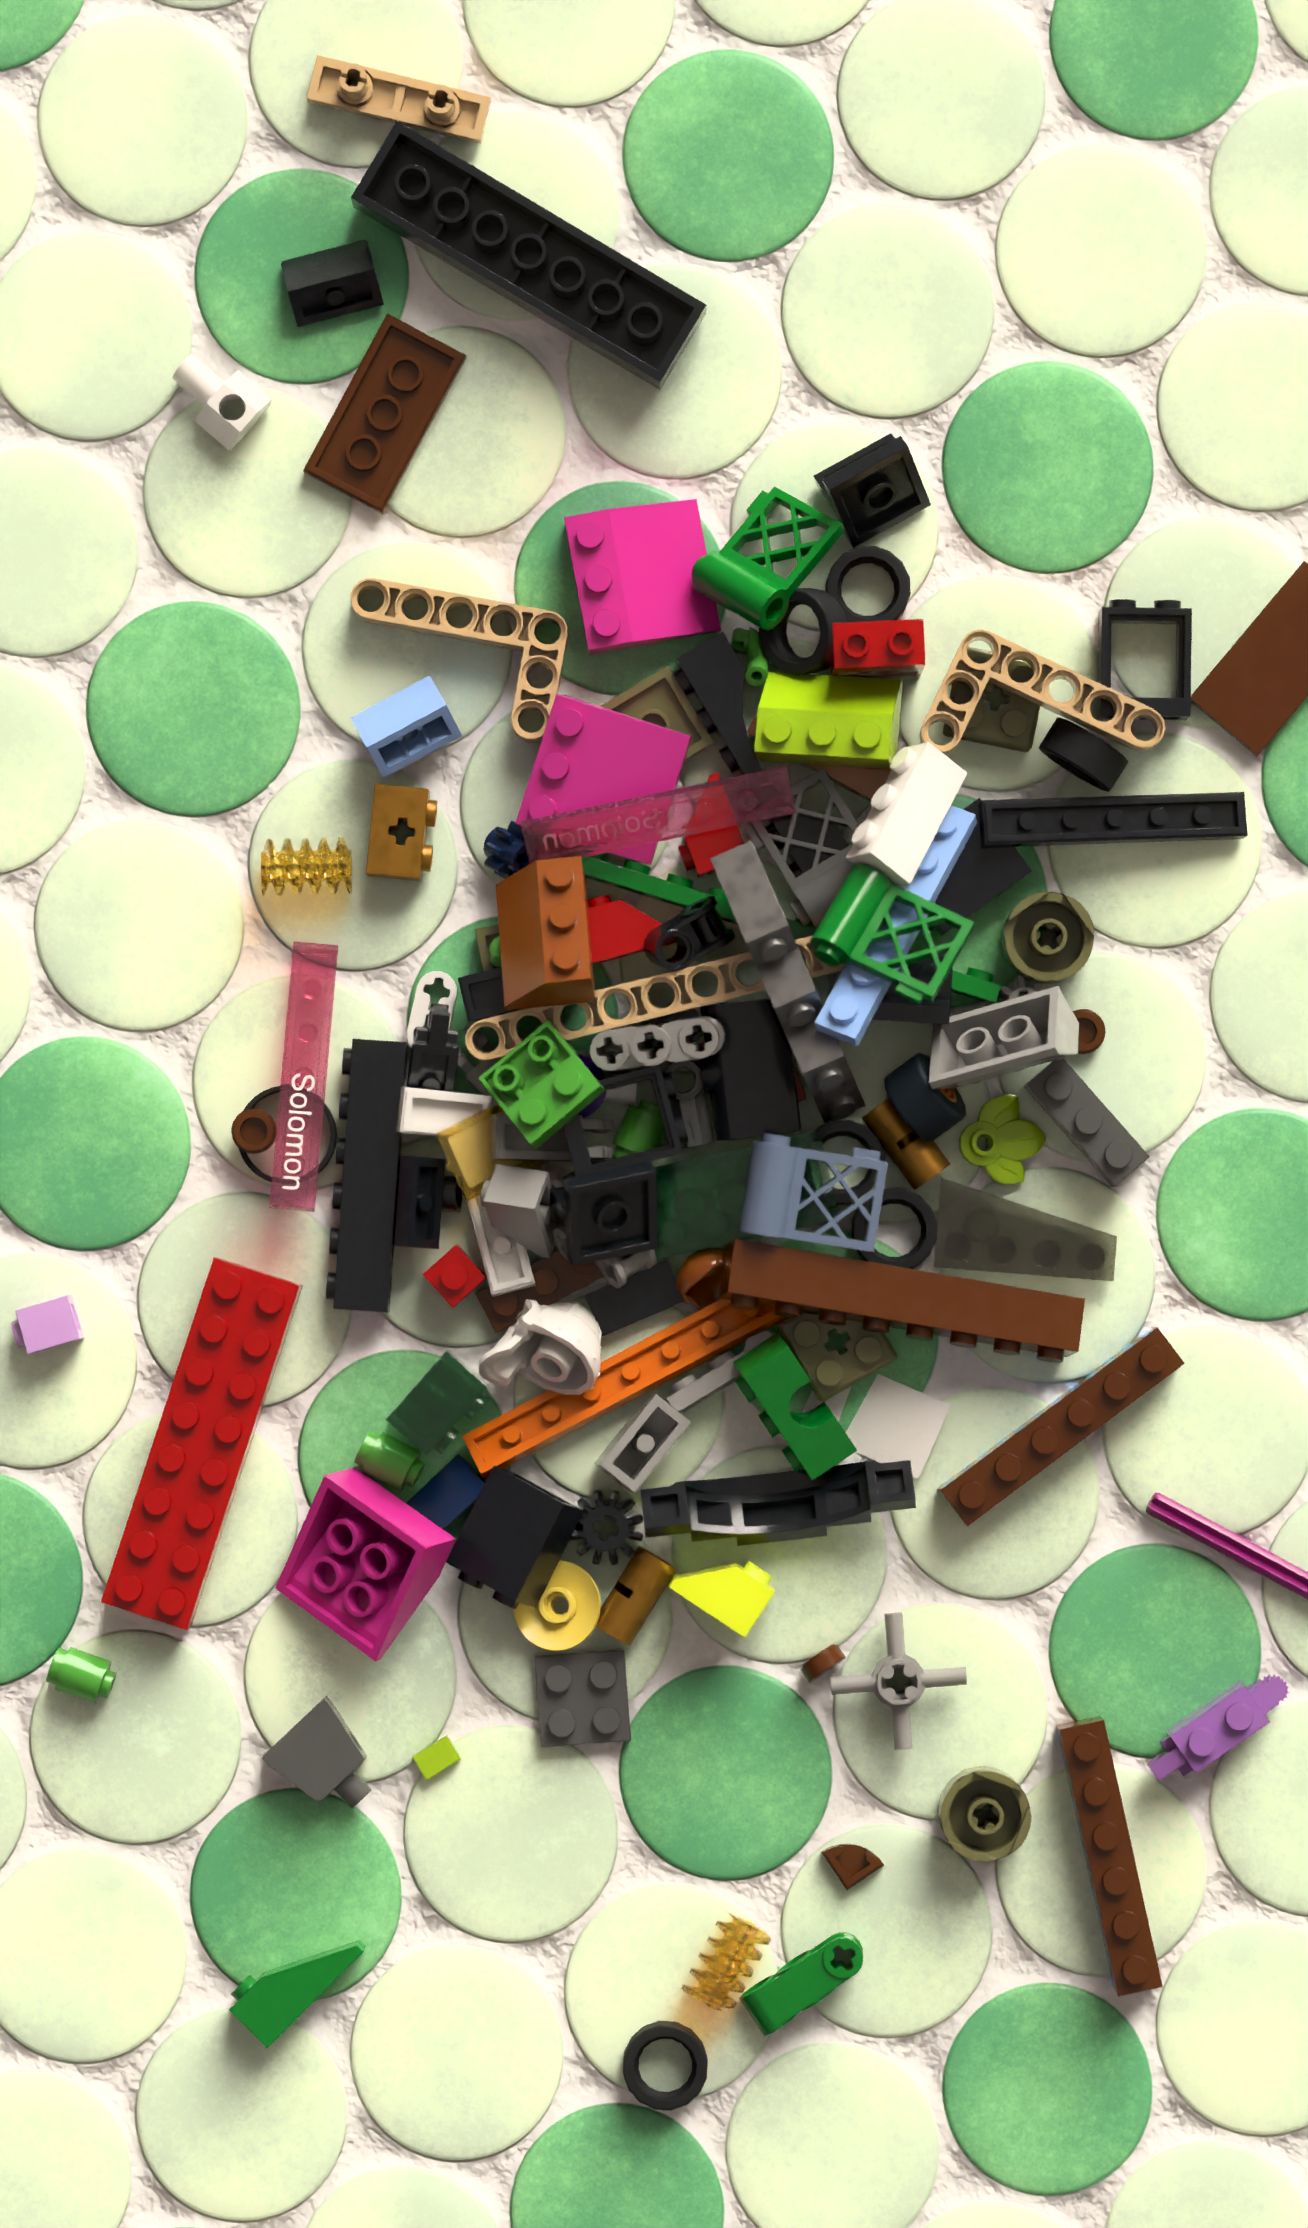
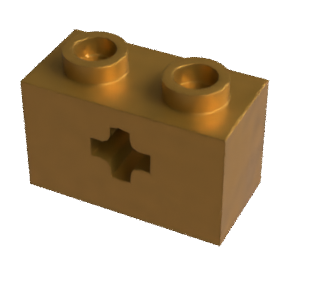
M375 784L366 874L368 876L422 881V871L431 872L433 845H426L425 841L427 827H435L438 801L430 800L429 789ZM401 821L407 822L408 828L411 831H415L414 837L406 838L405 845H398L397 838L390 835L392 829H399Z

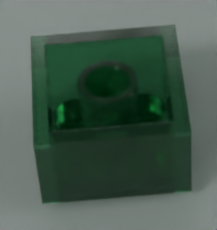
M448 1350L386 1420L426 1456L433 1449L441 1454L460 1433L454 1426L462 1416L465 1415L471 1420L488 1402L490 1398L484 1394V1391L490 1385L453 1352Z

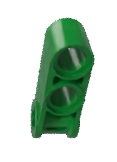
M838 1932L833 1934L811 1950H807L793 1958L774 1975L768 1976L753 1985L739 1999L763 2035L767 2036L792 2020L797 2013L815 2005L829 1995L837 1986L854 1976L863 1964L862 1945L850 1933ZM840 1945L843 1950L853 1949L850 1964L846 1965L842 1960L833 1961L835 1958V1947Z

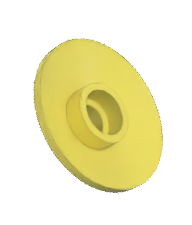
M559 1560L536 1608L519 1603L517 1608L513 1609L518 1628L531 1643L547 1650H567L581 1644L591 1635L599 1620L601 1599L596 1583L583 1568L574 1563ZM560 1597L565 1598L568 1602V1609L563 1614H559L555 1608V1603Z

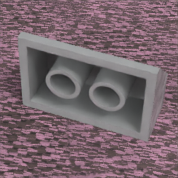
M1059 986L950 1016L949 1024L933 1023L929 1074L931 1088L954 1089L1078 1054L1079 1022Z

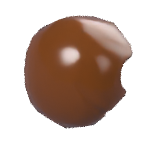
M700 1249L689 1255L677 1270L676 1289L686 1304L690 1301L697 1310H701L721 1299L718 1297L725 1249Z

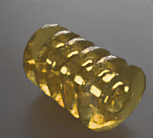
M325 837L320 838L317 850H312L308 838H303L298 851L294 850L289 838L284 839L281 851H276L272 839H266L263 851L261 852L262 896L265 895L269 883H272L277 895H282L287 882H290L295 895L301 894L305 882H308L313 895L319 894L324 881H326L331 894L337 893L341 881H344L348 893H353L352 850L348 849L344 837L338 838L334 850L330 849Z
M727 1909L725 1910L732 1917V1921L724 1922L717 1920L715 1924L724 1934L723 1938L708 1937L707 1939L708 1943L714 1948L715 1953L700 1952L698 1955L707 1966L706 1969L691 1968L690 1974L698 1982L697 1986L683 1984L681 1987L685 1993L694 1999L719 2011H723L721 2007L728 2009L736 2007L737 2001L729 1991L743 1993L746 1986L738 1975L746 1977L753 1975L754 1969L746 1959L761 1960L763 1954L755 1943L769 1945L772 1940L763 1928Z

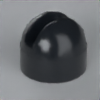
M444 1176L441 1211L460 1212L463 1199L462 1179L460 1176Z

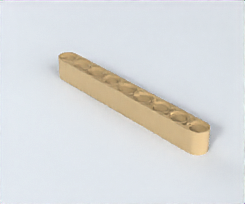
M813 935L795 940L798 949L805 954L806 967L811 978L844 969L846 964L839 963L838 966H830L815 956V949L810 942ZM750 951L595 990L596 1002L576 1003L587 1014L586 1023L579 1030L567 1028L562 1021L563 1009L570 1004L525 1008L473 1023L467 1030L465 1043L469 1053L475 1058L491 1060L505 1056L524 1040L518 1031V1024L526 1015L537 1017L542 1024L547 1020L550 1021L565 1040H570L763 991L766 988L762 979L755 985L747 986L742 984L737 978L736 970L738 965L744 960H753ZM710 971L716 975L719 986L715 994L704 997L695 992L693 979L698 972ZM665 982L673 988L675 998L670 1006L660 1008L651 1003L649 991L653 984ZM613 993L624 994L630 1001V1012L622 1019L613 1018L606 1011V1000ZM488 1026L497 1032L499 1043L494 1051L485 1052L476 1046L475 1034L480 1027Z

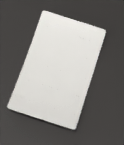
M878 1374L848 1427L846 1434L857 1449V1453L877 1462L888 1463L910 1460L912 1477L918 1479L923 1472L948 1414L950 1405ZM851 1386L825 1401L838 1422ZM813 1389L802 1413L811 1411L823 1403L817 1398Z

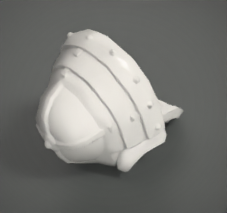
M526 1299L524 1309L518 1313L515 1325L509 1327L501 1340L480 1358L479 1374L494 1384L507 1386L517 1373L519 1376L544 1389L564 1395H581L593 1389V1385L600 1376L601 1329L595 1317L578 1302H559L548 1306L539 1305L536 1300Z

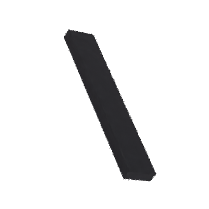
M1244 792L982 800L979 803L982 848L1244 839L1248 836Z

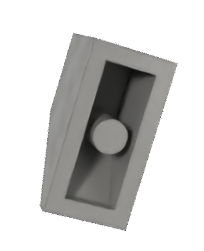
M496 1164L491 1180L484 1182L481 1191V1205L486 1208L491 1226L537 1255L545 1258L551 1257L555 1245L553 1230L562 1225V1220L550 1205V1189L553 1188L548 1172Z
M654 1394L623 1426L594 1464L627 1491L635 1493L691 1421L660 1396Z

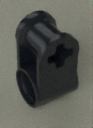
M715 896L698 900L686 907L680 914L654 928L647 934L644 940V952L651 963L669 970H679L702 956L724 947L736 937L732 929L726 928L715 907L718 902ZM673 936L677 942V951L674 956L665 960L661 954V946L667 938Z

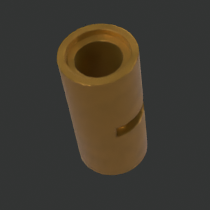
M889 1098L862 1117V1120L879 1138L884 1150L914 1190L951 1164L934 1141L924 1140L912 1131L895 1110Z
M638 1546L603 1603L596 1627L630 1646L677 1569L647 1549Z

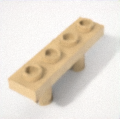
M319 55L316 57L306 98L307 102L392 123L399 121L405 126L479 144L482 142L491 105V97Z

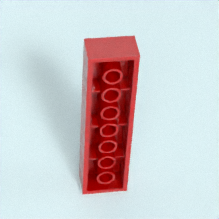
M218 1257L213 1258L101 1600L102 1603L185 1630L192 1626L303 1285Z

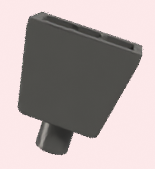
M327 1696L261 1758L266 1764L319 1803L331 1791L335 1790L353 1808L371 1791V1788L354 1771L367 1758V1755Z

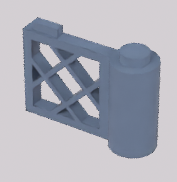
M764 1133L763 1142H753L739 1231L874 1252L888 1162L879 1160L880 1151L853 1147L851 1156L810 1150L790 1146L791 1137ZM807 1159L824 1161L835 1176L814 1192L804 1179ZM833 1163L850 1166L839 1173ZM858 1167L876 1169L873 1189L858 1199L844 1178ZM839 1182L853 1203L832 1218L818 1197ZM803 1186L809 1196L800 1202ZM871 1198L868 1213L862 1204ZM813 1201L827 1222L812 1233L795 1230L798 1211ZM856 1208L859 1209L867 1221L864 1241L846 1238L836 1224ZM832 1227L838 1237L822 1233Z

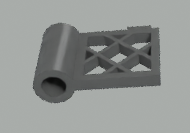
M824 768L746 813L750 822L743 826L757 851L765 846L793 892L796 900L789 904L801 925L804 927L811 923L815 930L820 925L853 867V864L846 859L852 845L841 851L823 847L829 823L846 826L852 835L859 827ZM821 782L830 797L826 814L801 809L800 806L804 792ZM797 797L795 807L785 805V803ZM834 805L842 818L831 816ZM775 809L792 813L787 838L768 833L760 818ZM798 815L824 821L818 845L792 839ZM774 842L785 844L782 855ZM790 846L815 851L816 854L812 868L795 878L786 863ZM821 853L832 855L819 864Z

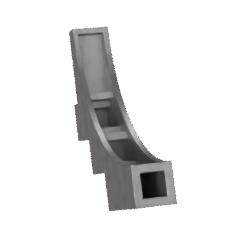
M749 841L710 858L824 1123L850 1116L855 1110L866 1106L838 1039L816 1030L814 1022L823 1008L822 1002L753 842Z

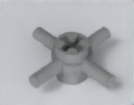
M902 1612L885 1613L888 1656L877 1663L872 1674L830 1677L831 1694L874 1692L882 1703L892 1708L894 1748L896 1750L911 1749L913 1746L910 1706L920 1699L925 1688L967 1685L966 1667L923 1670L914 1658L905 1654ZM902 1668L904 1675L911 1677L910 1684L912 1686H908L905 1692H895L893 1688L886 1687V1679L893 1677L894 1669Z

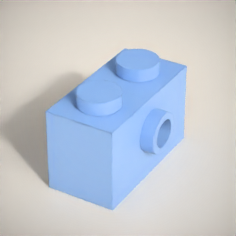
M430 675L351 717L383 778L462 737Z

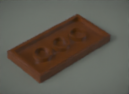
M387 313L303 472L383 515L467 358L466 355Z
M1305 561L1302 562L1191 695V702L1256 757L1308 696V564Z

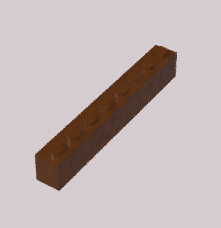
M734 1239L725 1246L718 1297L731 1300L730 1306L741 1310L755 1311L758 1305L775 1308L774 1314L782 1317L801 1318L802 1312L819 1315L818 1321L824 1324L842 1326L845 1325L846 1320L863 1323L862 1329L870 1332L889 1333L890 1327L907 1330L906 1337L912 1339L933 1340V1335L950 1338L949 1344L958 1347L975 1348L977 1342L994 1345L993 1351L996 1353L1020 1355V1350L1037 1352L1036 1359L1055 1363L1063 1362L1064 1357H1069L1079 1352L1085 1299L741 1239Z

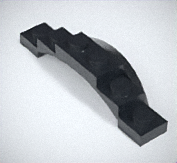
M873 1460L837 1465L813 1481L805 1470H799L797 1472L789 1471L732 1478L676 1482L669 1487L641 1490L646 1538L691 1533L692 1542L737 1537V1546L827 1536V1527L871 1522V1513L916 1508L910 1460L879 1463Z

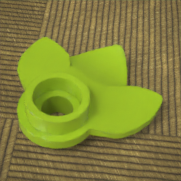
M1009 1094L986 1102L981 1107L977 1122L966 1126L959 1137V1150L963 1158L974 1166H983L993 1181L1004 1185L1017 1184L1024 1181L1025 1173L1021 1160L1030 1158L1038 1153L1046 1141L1045 1133L1037 1125L1027 1120L1018 1119L1019 1099L1016 1095ZM980 1135L988 1140V1148L985 1152L981 1151L976 1144L977 1138Z

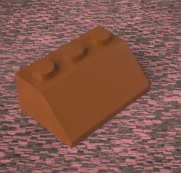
M582 856L536 860L496 884L505 1010L596 1002L587 888Z

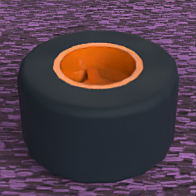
M917 1053L885 1077V1090L895 1110L912 1131L924 1140L934 1141L966 1116V1108L957 1088H931L929 1084L931 1058L928 1055Z

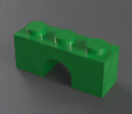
M778 1332L733 1362L741 1373V1376L734 1381L749 1403L756 1398L759 1400L765 1411L760 1413L758 1417L772 1438L781 1433L788 1444L781 1451L795 1472L804 1468L813 1481L857 1451L825 1402L805 1413H795L789 1410L793 1394L811 1380Z

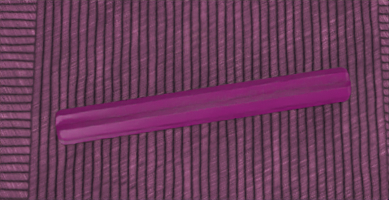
M1154 1493L1146 1507L1147 1514L1308 1599L1307 1571L1161 1493Z

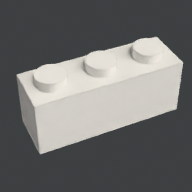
M929 742L904 747L894 756L890 764L892 771L885 784L872 797L871 805L873 807L867 819L855 830L852 836L853 845L846 857L853 865L859 863L877 869L897 886L911 883L967 775V772Z

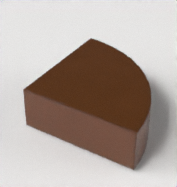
M838 1844L821 1851L846 1890L884 1866V1863L876 1854L865 1847L855 1844Z

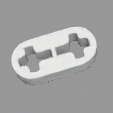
M432 971L425 974L417 985L407 1028V1040L411 1048L416 1028L425 1027L427 1016L429 1015L431 996L424 993L426 985H434L436 979L444 980L443 987L450 990L449 997L440 998L438 1003L449 1005L450 1021L448 1030H450L458 989L455 981L442 971Z

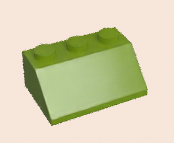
M768 672V678L766 679L758 706L754 752L762 762L891 769L890 764L897 754L903 681L902 679Z

